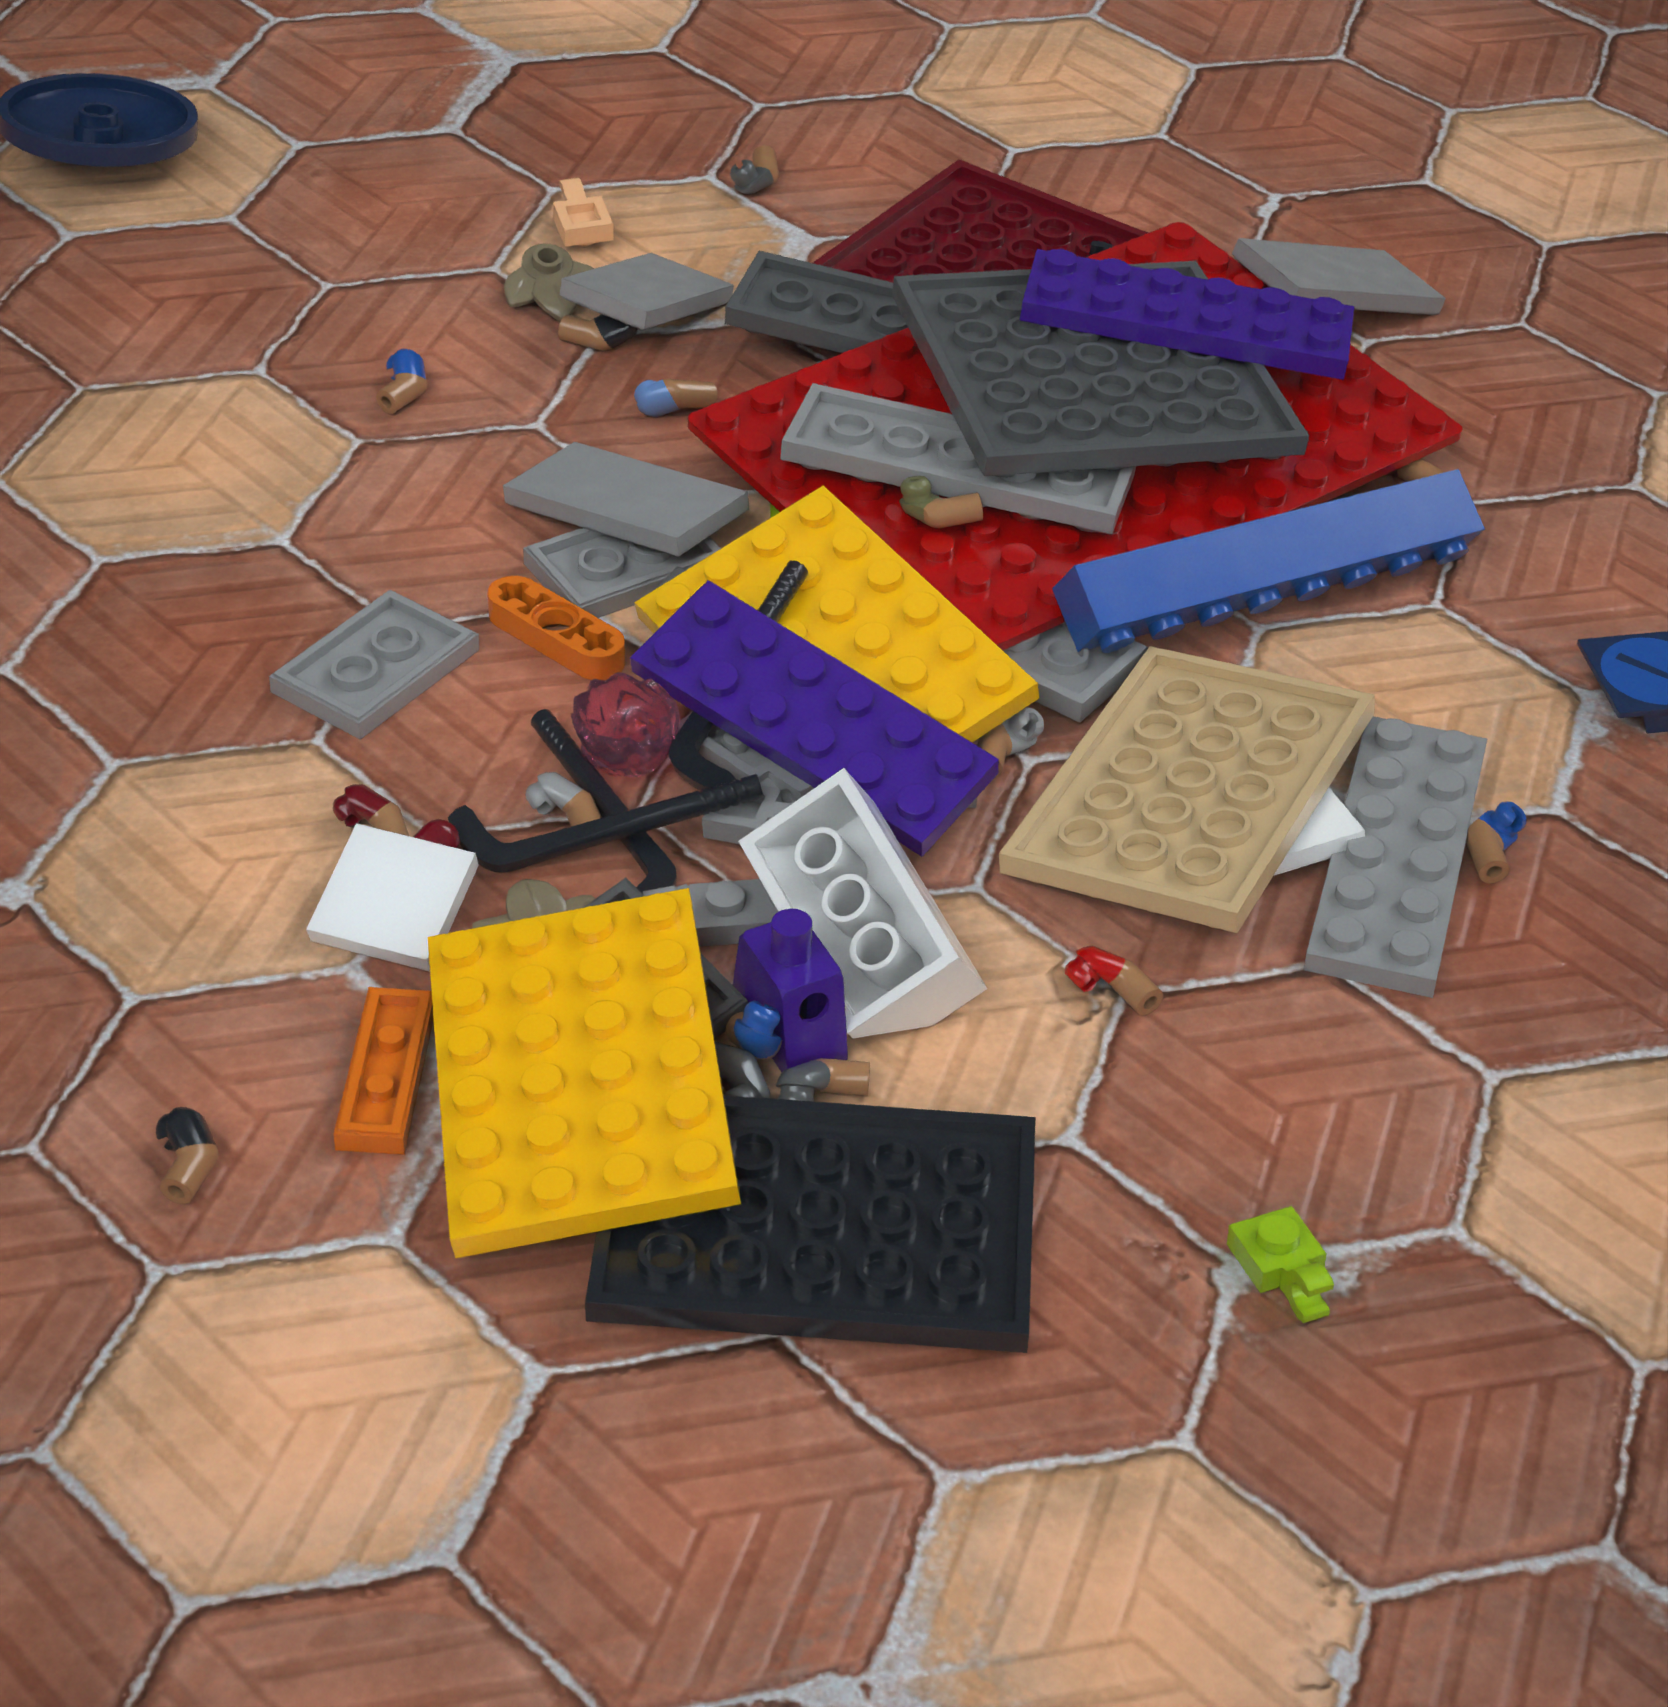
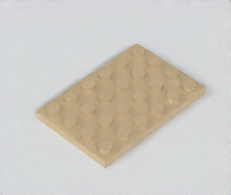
M1149 646L999 852L1000 873L1088 895L1093 898H1100L1147 910L1152 913L1199 923L1211 928L1238 933L1374 716L1375 695Z

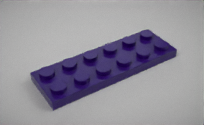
M1037 249L1024 294L1019 321L1344 380L1349 359L1354 306L1342 304L1340 301L1330 297L1312 299L1290 295L1286 291L1274 287L1256 289L1240 286L1224 278H1210L1207 280L1184 276L1180 272L1169 268L1151 270L1129 266L1126 262L1119 259L1096 260L1079 257L1064 249H1052L1049 251Z
M709 580L630 657L631 668L634 674L813 788L845 768L875 802L898 842L921 857L924 856L999 773V759Z

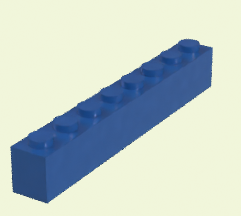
M1459 469L1074 565L1052 590L1077 652L1084 648L1093 649L1100 647L1103 653H1110L1128 646L1138 636L1150 634L1153 640L1169 637L1182 630L1187 623L1200 621L1202 627H1208L1228 619L1234 614V611L1248 608L1250 614H1257L1275 607L1282 602V598L1296 595L1298 601H1306L1325 593L1332 585L1343 583L1345 589L1355 588L1374 579L1377 573L1389 570L1392 577L1404 575L1420 567L1423 561L1434 558L1438 565L1446 564L1469 552L1467 544L1483 532L1485 528Z

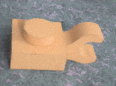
M580 178L559 180L564 201L553 202V220L564 246H590L597 242L614 240V223L602 196L586 197Z

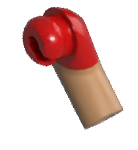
M1087 946L1075 951L1078 956L1065 966V974L1083 992L1091 991L1102 978L1141 1016L1152 1013L1163 1000V992L1132 961L1098 947Z

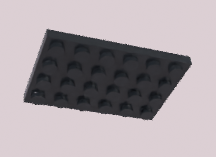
M724 1095L741 1204L596 1232L585 1299L586 1321L1027 1353L1030 1324L1036 1117Z

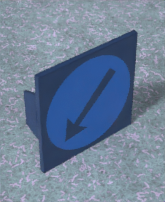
M1668 631L1578 639L1577 645L1617 717L1643 716L1647 734L1668 732Z

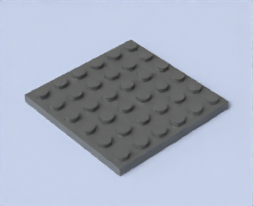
M1197 261L1128 264L1129 266L1151 270L1169 268L1180 272L1184 276L1208 280ZM1031 269L894 276L892 296L984 476L1007 478L1016 474L1052 472L1064 474L1070 470L1100 468L1119 470L1121 467L1144 465L1168 467L1177 463L1209 461L1224 463L1232 459H1278L1281 456L1305 455L1309 434L1262 364L1019 321Z

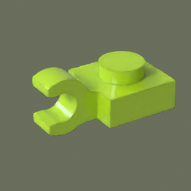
M1293 1206L1229 1225L1226 1245L1260 1293L1280 1288L1289 1301L1294 1314L1302 1323L1330 1314V1308L1320 1295V1293L1333 1290L1334 1288L1332 1277L1325 1268L1327 1254Z

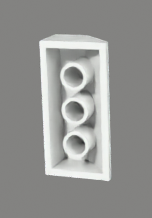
M845 768L738 841L778 912L790 908L799 909L809 914L812 918V930L841 969L844 979L846 1031L852 1038L934 1026L988 989L875 802Z

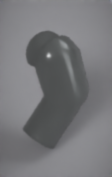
M715 1041L720 1077L727 1080L730 1090L725 1092L724 1095L770 1098V1090L755 1056L747 1050Z

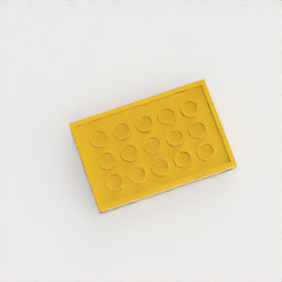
M821 486L634 602L638 618L653 633L707 580L758 610L789 561H798L807 568L808 575L778 623L973 743L1039 699L1038 683L825 486Z
M689 888L428 937L449 1237L455 1258L741 1204Z

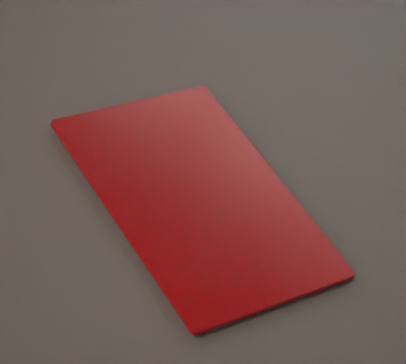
M1182 222L1171 223L1086 257L1096 260L1119 259L1127 264L1197 261L1208 279L1224 278L1234 282L1236 285L1256 289L1269 287L1241 263L1232 258L1226 251L1220 249L1195 231L1192 226ZM909 328L886 335L776 380L756 386L753 389L713 403L688 415V429L778 511L781 512L821 486H825L1003 651L1065 622L1052 588L1074 565L1325 503L1459 441L1462 433V426L1351 344L1344 380L1265 366L1309 434L1305 455L1281 456L1278 459H1232L1224 463L1209 461L1177 463L1168 467L1158 465L1136 466L1134 478L1113 534L1099 531L1085 532L1077 529L1075 526L1046 519H1028L1019 513L989 506L982 507L983 521L936 529L905 514L899 503V500L903 498L900 486L878 481L865 482L852 475L825 469L812 470L801 466L799 463L780 459L782 439L812 383L952 414ZM937 495V496H939V497H941V498H943V499H944V498H949V497H944V496Z

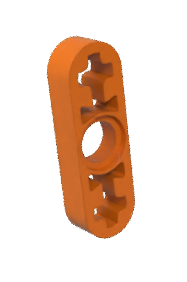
M502 577L495 580L488 587V614L490 621L496 627L585 679L607 680L616 677L623 671L625 667V639L623 634L615 627L527 577ZM549 625L569 626V628L563 630L543 629V627Z

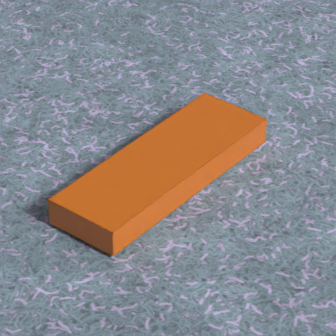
M368 987L333 1133L335 1151L405 1155L434 1021L432 991Z

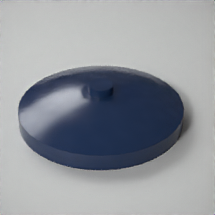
M62 74L26 81L6 91L0 98V133L15 147L53 161L100 167L134 166L166 160L189 149L197 139L198 113L196 107L188 98L173 89L154 82L110 74Z

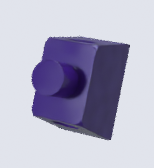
M793 908L777 912L770 923L746 930L739 936L733 986L748 1000V1003L755 1000L763 1006L767 1004L779 1011L781 1020L774 1029V1033L781 1037L782 1044L772 1059L781 1073L786 1069L820 1058L848 1059L844 979L841 969L812 930L813 923L809 914Z

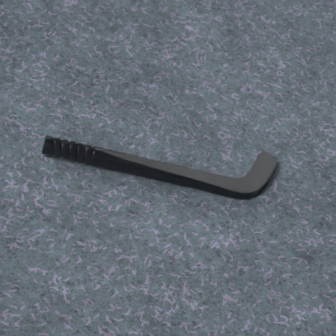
M789 561L758 608V611L778 623L808 575L807 568L798 561ZM692 711L669 747V758L675 771L686 782L699 790L710 789L712 786H720L722 783H730L736 780L730 771L708 761L698 753L713 723Z
M548 709L535 713L531 719L532 727L577 785L592 795L602 817L628 811L629 809L571 738L569 733L566 732L553 713ZM647 832L620 839L646 874V878L636 887L642 894L643 891L669 886L676 887V868Z
M754 774L743 777L740 780H733L730 783H722L720 786H712L710 789H701L700 792L694 791L511 843H503L496 840L487 832L474 811L466 805L455 809L448 816V820L459 832V844L466 851L476 853L480 866L492 872L502 873L706 815L710 812L729 808L730 806H737L740 803L744 804L750 800H758L763 798V793L758 776Z

